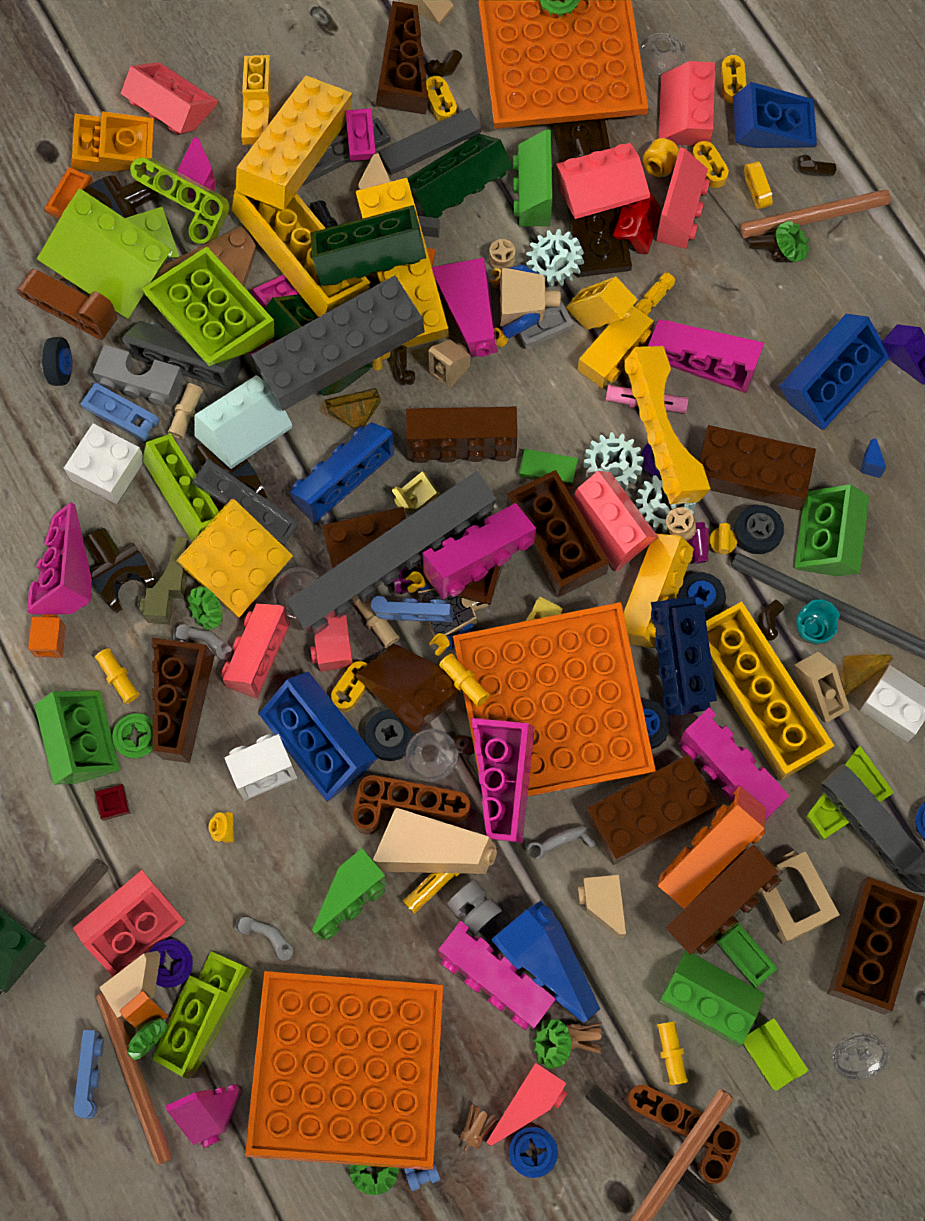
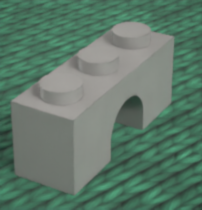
M108 345L103 346L92 372L99 385L110 391H113V389L123 391L124 394L132 398H138L139 396L146 398L159 406L164 404L173 406L184 379L180 367L154 360L151 369L147 373L134 375L131 373L134 362L130 352Z

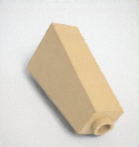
M395 808L373 861L382 871L486 874L489 865L491 866L496 859L497 847L489 836Z

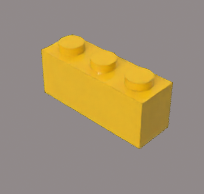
M615 276L581 289L565 308L586 330L595 327L599 329L605 324L611 325L617 320L624 321L633 312L631 307L638 299Z
M634 306L631 307L633 312L624 321L617 320L613 324L608 325L579 358L577 371L602 389L608 382L612 384L621 373L620 368L625 364L624 361L632 350L641 344L645 346L652 337L654 320Z

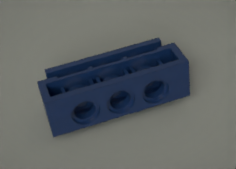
M695 596L651 602V619L656 628L655 647L658 651L660 665L659 676L662 680L663 704L667 714L684 715L706 711L710 707V702L717 701L704 604L696 605Z

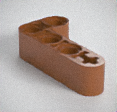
M32 268L17 288L18 294L28 302L100 340L105 338L118 319L113 304L104 295L93 291L88 297L37 269Z
M369 775L364 777L359 784L353 810V821L360 833L371 834L380 825L383 809L394 811L395 808H399L428 818L460 823L465 821L470 814V800L464 793ZM370 785H376L380 788V792L377 796L369 797L364 793L365 789ZM403 790L409 796L404 802H396L393 799L394 793ZM426 796H433L437 803L434 807L426 808L421 804L422 799ZM442 798L446 799L445 811H441ZM456 802H461L462 808L459 810V813L453 812L452 806H455ZM363 813H371L374 816L373 822L369 825L360 824L358 819Z
M637 1085L629 1091L626 1098L627 1106L632 1112L684 1138L690 1133V1121L693 1118L699 1119L703 1114L646 1085ZM646 1093L645 1099L651 1103L656 1102V1098L660 1099V1102L654 1109V1115L650 1114L653 1107L647 1104L642 1105L640 1108L636 1106L637 1100L633 1098L634 1094ZM666 1104L672 1105L676 1110L677 1115L673 1122L665 1121L661 1115V1110ZM719 1121L704 1143L703 1147L705 1149L697 1167L701 1180L709 1184L721 1183L726 1179L741 1143L738 1131ZM723 1131L732 1137V1145L727 1150L722 1149L717 1140L719 1134ZM711 1160L716 1161L720 1166V1174L715 1179L710 1178L705 1171L706 1164Z

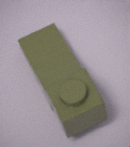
M176 537L172 556L166 570L153 588H147L146 597L141 598L140 613L144 615L148 623L170 625L173 598H185L188 572L176 560L190 545L186 537Z

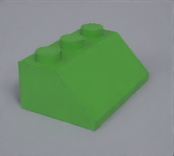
M544 130L518 144V155H513V171H518V177H513V193H518V200H514V216H519V227L550 226L552 209L551 130Z
M852 484L808 491L802 509L794 568L831 576L860 574L870 496Z
M53 691L34 704L54 785L77 784L120 770L101 691Z
M685 950L658 1003L732 1045L739 1047L743 1045L758 1015L765 993L695 954L690 955Z

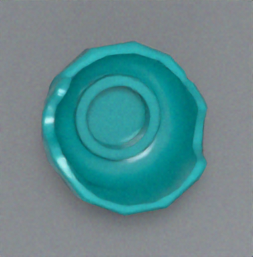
M824 599L812 600L802 607L797 615V632L805 642L814 645L825 644L838 632L837 624L840 613L829 601Z

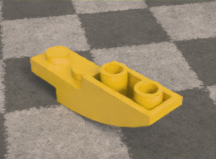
M270 55L244 56L241 137L243 145H254L271 122Z

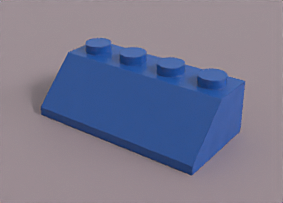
M846 313L779 387L790 406L819 429L824 430L889 359V356L870 318Z
M370 422L366 427L358 428L350 441L346 444H340L327 461L319 462L313 468L312 474L305 480L303 478L298 480L293 485L290 492L292 502L314 524L317 523L395 454L393 433L389 429Z
M309 671L287 679L259 713L275 735L279 734L283 746L326 801L334 798L360 778L378 759Z

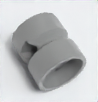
M476 879L464 886L447 903V906L457 917H464V924L469 927L468 930L473 936L478 935L487 928L503 911L492 898H485L486 891Z

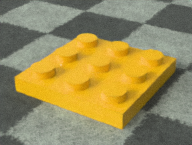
M231 499L176 562L202 586L210 589L216 595L219 602L235 617L239 618L293 555L235 499Z

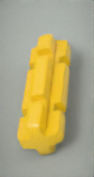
M666 272L659 278L660 281L656 282L643 296L644 299H641L635 307L646 315L652 311L651 308H654L666 295V291L670 290L675 284L676 279L670 273Z

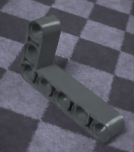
M841 764L820 784L822 791L908 889L913 892H925V852L920 850L850 768Z

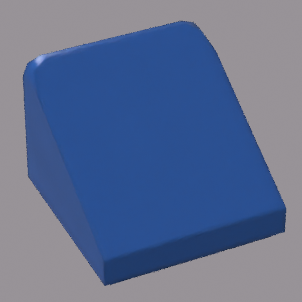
M873 438L865 450L860 471L863 474L880 478L886 469V465L878 441Z

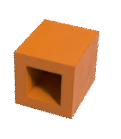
M41 614V617H32L28 649L34 657H63L66 625L61 618L55 614Z

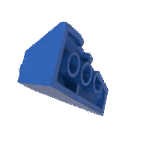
M541 900L524 911L492 939L511 964L517 969H520L522 966L535 976L533 982L539 987L546 985L555 992L556 1001L583 1023L600 1010L599 1004L560 922L555 918L552 910L545 906Z

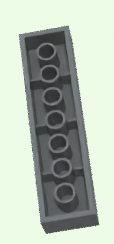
M475 471L287 599L288 607L307 634L312 631L315 635L329 626V619L335 615L338 618L343 617L353 609L351 604L359 599L362 602L368 600L376 594V587L382 583L388 586L397 580L399 572L405 567L411 570L423 561L424 551L430 548L434 552L440 550L443 547V541L452 535L455 539L463 535L465 530L471 525V522L477 520L480 523L488 518L494 510L493 506L497 498L478 471Z

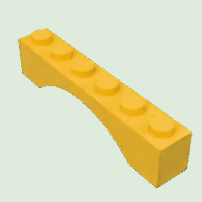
M664 346L635 347L624 361L625 371L629 375L632 393L637 400L640 418L644 422L647 432V440L652 447L655 465L661 475L663 490L667 494L669 504L699 502L711 488L703 464L695 459L681 444L667 417L664 390L671 367Z

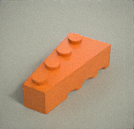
M739 786L733 792L735 800L729 807L723 804L717 810L716 816L711 822L712 826L710 828L703 826L691 842L693 847L691 849L687 846L684 847L660 874L658 887L683 909L693 902L710 883H713L730 863H734L745 852L744 849L751 842L756 844L766 832L764 830L766 807L742 786Z

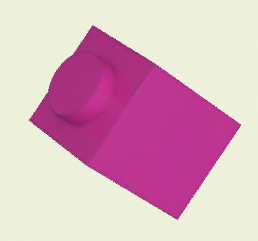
M194 137L177 172L215 191L217 182L214 178L212 167L199 138ZM190 188L187 197L196 199L195 190Z

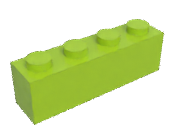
M168 434L146 442L142 461L193 542L219 511L210 496L191 483L196 477V473L172 434Z

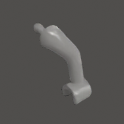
M185 624L179 625L174 629V641L188 642L189 637L200 639L210 645L219 659L226 660L232 655L231 646L212 631L191 628Z
M579 826L558 833L542 843L533 842L527 847V852L538 845L541 853L535 860H539L545 856L547 851L572 840H577L580 837L590 848H593L596 844L585 834L588 828L586 826Z
M241 916L237 919L234 926L235 931L249 936L252 930L264 935L270 940L280 960L286 961L293 956L292 946L277 928L257 922L249 917Z

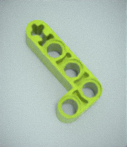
M137 158L132 162L130 171L136 181L195 212L189 227V236L195 243H208L218 237L230 209L226 198L155 159ZM143 165H146V169H147L148 171H150V172H152V173H157V174H156V175L145 174L146 171H145L144 169H142V168H143ZM168 175L173 179L171 189H167L164 184V180ZM190 188H193L196 192L194 202H191L187 197ZM214 200L218 202L220 208L216 215L210 210V205ZM202 224L208 228V236L206 238H203L199 233V228Z

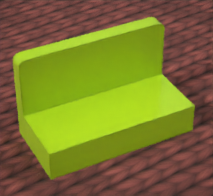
M775 1018L747 1035L743 1045L773 1091L779 1090L809 1071Z

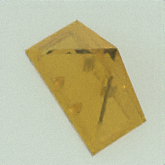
M377 388L325 399L328 414L355 430L366 425L381 403Z
M890 654L844 656L842 686L845 696L847 697L886 668L894 658Z

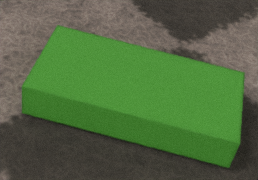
M524 449L519 477L536 480L556 470L564 485L573 486L578 458Z
M740 923L722 936L716 943L754 988H757L778 970L776 965Z

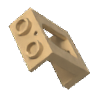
M792 851L780 858L782 863L777 866L781 870L787 867L794 868L800 873L820 910L819 912L794 923L776 888L770 893L765 891L761 893L780 930L777 935L782 944L839 916L806 851L797 855L796 851Z

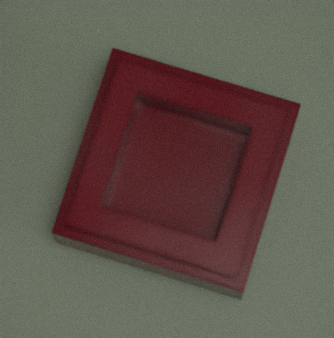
M123 784L95 791L99 815L102 821L131 814Z

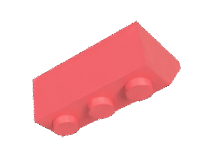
M689 61L661 74L658 138L669 139L676 145L695 146L700 141H711L714 119L715 62Z
M160 62L130 66L121 94L128 98L132 105L143 108L149 112L151 118L164 122L171 131L178 134L194 131L218 104L217 99Z
M631 143L620 144L614 148L596 151L589 155L571 158L556 164L559 191L575 219L650 198L640 157Z
M680 147L661 214L656 242L687 249L689 239H695L698 225L693 224L695 217H701L704 202L700 201L701 195H707L710 180L705 179L708 169L685 148Z
M597 471L577 488L572 499L615 571L621 569L658 538L657 534L611 472Z
M256 604L253 612H248L244 621V627H246L242 637L238 636L233 645V652L235 653L231 662L227 661L221 673L227 688L255 699L258 698L290 625L284 606Z
M141 870L73 927V930L82 944L114 977L142 954L148 953L154 945L166 940L186 921L145 872Z

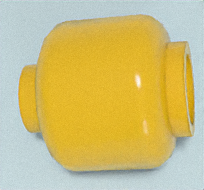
M666 138L654 140L643 155V164L646 171L654 177L670 175L677 161L678 146Z

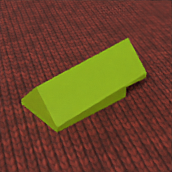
M211 951L199 978L189 975L169 1019L167 1030L164 1032V1036L161 1037L152 1060L184 1078H195L253 969Z

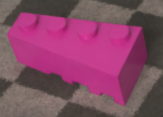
M658 319L648 346H664L670 367L746 393L764 342L679 324L670 320Z
M516 503L488 517L484 522L485 526L480 528L478 525H473L465 530L460 539L455 541L451 537L443 541V547L440 550L434 552L430 548L423 552V574L443 600L448 596H457L464 590L465 585L473 580L475 582L481 580L487 575L489 569L495 565H504L509 561L513 553L518 550L524 551L534 543L536 528Z
M709 707L684 731L679 742L681 746L680 751L684 756L689 754L692 761L695 760L702 767V773L710 781L716 780L723 787V794L732 802L735 800L733 792L739 786H742L766 807L767 820L788 799L789 794L764 767L757 769L754 765L756 760L747 748L738 747L735 744L732 731L727 726H719L712 719L716 714Z
M471 718L476 742L474 743L479 765V783L481 784L483 796L482 805L486 836H489L492 840L523 843L535 727L529 723Z
M460 921L438 949L439 957L442 959L440 964L453 975L457 971L466 978L464 983L476 993L482 990L490 996L487 1001L497 1010L502 1012L505 1008L514 1016L511 1020L520 1028L526 1030L529 1027L534 1030L551 1008L556 998L542 987H539L526 974H519L517 968L506 957L500 954L496 956L492 953L494 950L484 939L470 936L466 932L469 927Z

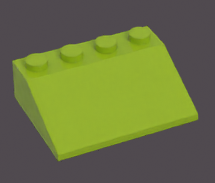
M79 188L64 210L37 260L91 295L95 291L104 295L111 301L115 311L129 320L145 295L142 292V288L155 280L172 254V250Z
M208 247L203 248L142 288V292L208 366L252 352L274 337V319Z

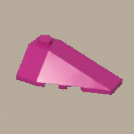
M70 502L52 517L44 542L48 549L43 559H39L36 567L41 571L37 582H32L29 589L27 612L29 614H73L81 607H85L91 600V573L76 505Z
M231 1085L227 1087L228 1091H226L224 1086L213 1091L209 1089L195 1092L165 1107L193 1145L202 1144V1147L206 1148L220 1141L219 1135L226 1133L242 1094L240 1085Z

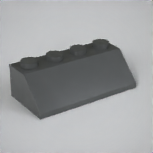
M139 321L122 339L132 357L136 360L153 365L154 360L180 367L184 376L229 391H233L244 364L240 355L208 366L176 329L174 331L164 329L163 325L154 321L149 323Z

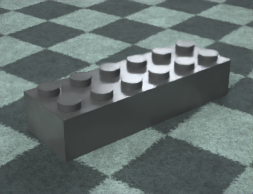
M394 275L252 354V358L258 372L281 410L284 411L424 333L423 318Z

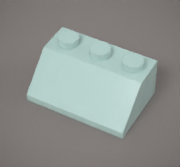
M257 375L195 414V437L231 469L292 429V423L286 411L281 410L266 383Z

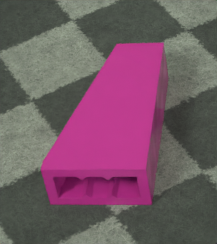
M484 258L432 267L437 288L471 357H485L498 353L488 272Z

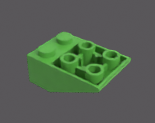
M362 848L337 870L312 929L319 942L323 938L326 940L331 939L340 931L338 926L346 919L349 921L355 919L363 911L361 906L369 900L372 902L376 901L386 892L384 889L387 885L385 875Z

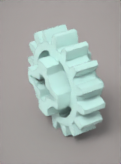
M560 229L556 231L555 235H552L550 230H548L547 237L545 238L538 235L539 242L537 244L531 243L530 246L533 251L526 253L529 259L526 262L528 268L543 275L545 282L547 280L550 287H553L555 281H558L560 286H563L564 279L566 278L569 281H573L571 274L573 272L579 274L581 271L577 265L584 264L581 256L584 254V251L578 239L573 238L570 232L563 236ZM564 245L570 248L571 252L568 249H564ZM539 264L546 267V271L540 268Z
M613 432L610 433L609 439H605L603 435H600L599 443L592 440L590 443L591 450L586 449L585 451L587 459L584 460V468H589L586 472L587 478L597 471L611 472L624 490L628 489V481L635 484L637 481L636 475H641L642 472L640 465H642L644 459L638 456L641 448H633V439L628 442L624 441V434H621L619 439L615 438ZM627 456L630 457L631 468L629 467V463L626 461ZM596 457L598 458V462L601 463L599 469L596 466Z
M656 475L652 478V484L648 481L643 483V489H639L637 493L639 499H636L635 506L640 508L639 511L645 517L648 524L651 523L653 525L652 529L654 532L659 527L662 528L663 534L667 533L666 517L671 510L683 505V508H687L693 515L694 511L691 509H694L696 505L695 502L670 504V507H667L669 500L663 490V482ZM654 493V499L647 503L648 497Z

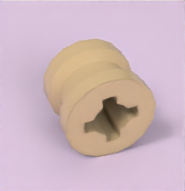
M499 239L491 244L489 263L493 269L499 268L502 271V268L514 266L515 246L511 241Z
M679 507L668 513L666 525L670 535L682 536L686 541L695 535L696 523L691 511L687 508Z

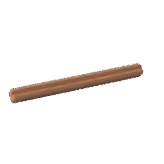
M884 189L748 221L741 224L740 232L743 238H749L774 232L780 224L790 220L794 224L798 223L800 226L888 205L891 196L889 191Z
M100 993L96 999L155 1163L157 1165L164 1164L172 1159V1154L139 1063L127 1055L130 1038L122 1017H116L103 993Z
M723 1089L718 1090L630 1221L653 1220L733 1102L731 1094Z

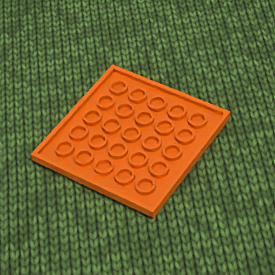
M478 0L494 129L648 114L649 108L632 0H579L578 8H574L571 14H563L562 17L555 13L550 16L547 10H542L539 0Z
M621 602L453 636L457 660L467 671L471 670L475 674L476 681L490 694L489 699L483 705L476 707L473 701L464 693L474 751V743L476 742L471 718L529 723L535 727L528 797L656 772ZM475 751V756H476V761H477V767H478V772H479L478 758H477L476 751Z
M264 971L245 1157L433 1170L443 985Z

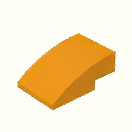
M102 111L101 117L75 113L71 168L82 171L130 170L132 162L137 158H152L154 118Z

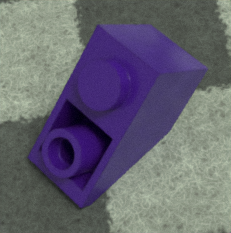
M897 324L881 343L895 365L922 385H925V334L921 327Z

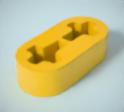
M729 55L724 58L720 71L722 96L725 101L732 104L733 96L737 94L733 93L731 89L732 84H735L736 91L738 92L746 86L745 63L737 55ZM729 66H734V69L736 70L735 75H732L731 68Z
M440 76L428 78L426 80L429 96L428 103L437 121L441 122L457 114L456 101L447 82ZM432 87L440 89V95H437L436 91L432 89ZM444 103L445 108L450 110V112L446 113L444 110H441V104Z
M700 141L695 144L692 155L708 169L705 179L710 180L709 186L720 188L725 185L729 170L715 146L708 141ZM700 151L704 154L708 153V158L706 159L704 155L699 156ZM714 170L716 174L721 173L720 178H718L716 175L711 176L712 171Z
M756 161L745 164L744 175L756 208L762 209L772 206L771 189L761 163Z
M363 661L352 663L331 693V700L341 712L351 711L368 689L360 680L355 685L353 684L355 681L354 672H359L368 665ZM350 688L349 699L351 701L349 703L344 701L342 704H339L338 695H345Z

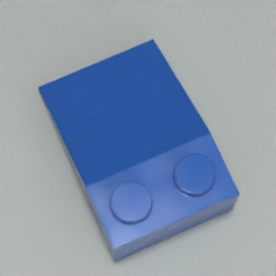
M750 82L733 96L736 143L755 148H806L817 145L814 99Z

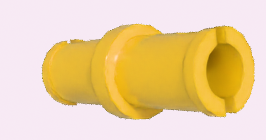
M110 648L102 650L94 657L107 675L106 680L108 684L114 686L124 704H129L140 696V693L127 676V669L121 667Z
M449 654L442 659L439 666L455 682L454 686L456 689L462 690L476 707L483 705L489 699L490 694L476 681L475 674L471 670L467 671L453 654Z
M676 1021L657 1024L663 1052H660L661 1058L665 1059L669 1086L688 1082L682 1057L685 1052L684 1048L680 1047Z

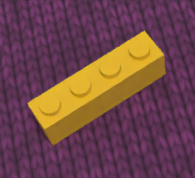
M657 534L658 538L649 544L623 612L630 645L656 648V628L651 619V602L676 599L678 591L683 584L688 564L693 557L694 548L682 536Z

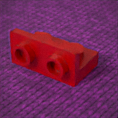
M651 192L648 199L622 206L614 231L616 239H629L638 254L649 253L662 210Z

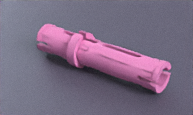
M608 384L605 401L629 404L630 408L638 406L636 399L621 396V394L633 396L632 388ZM664 394V401L672 402L671 405L665 404L666 411L686 414L688 397Z

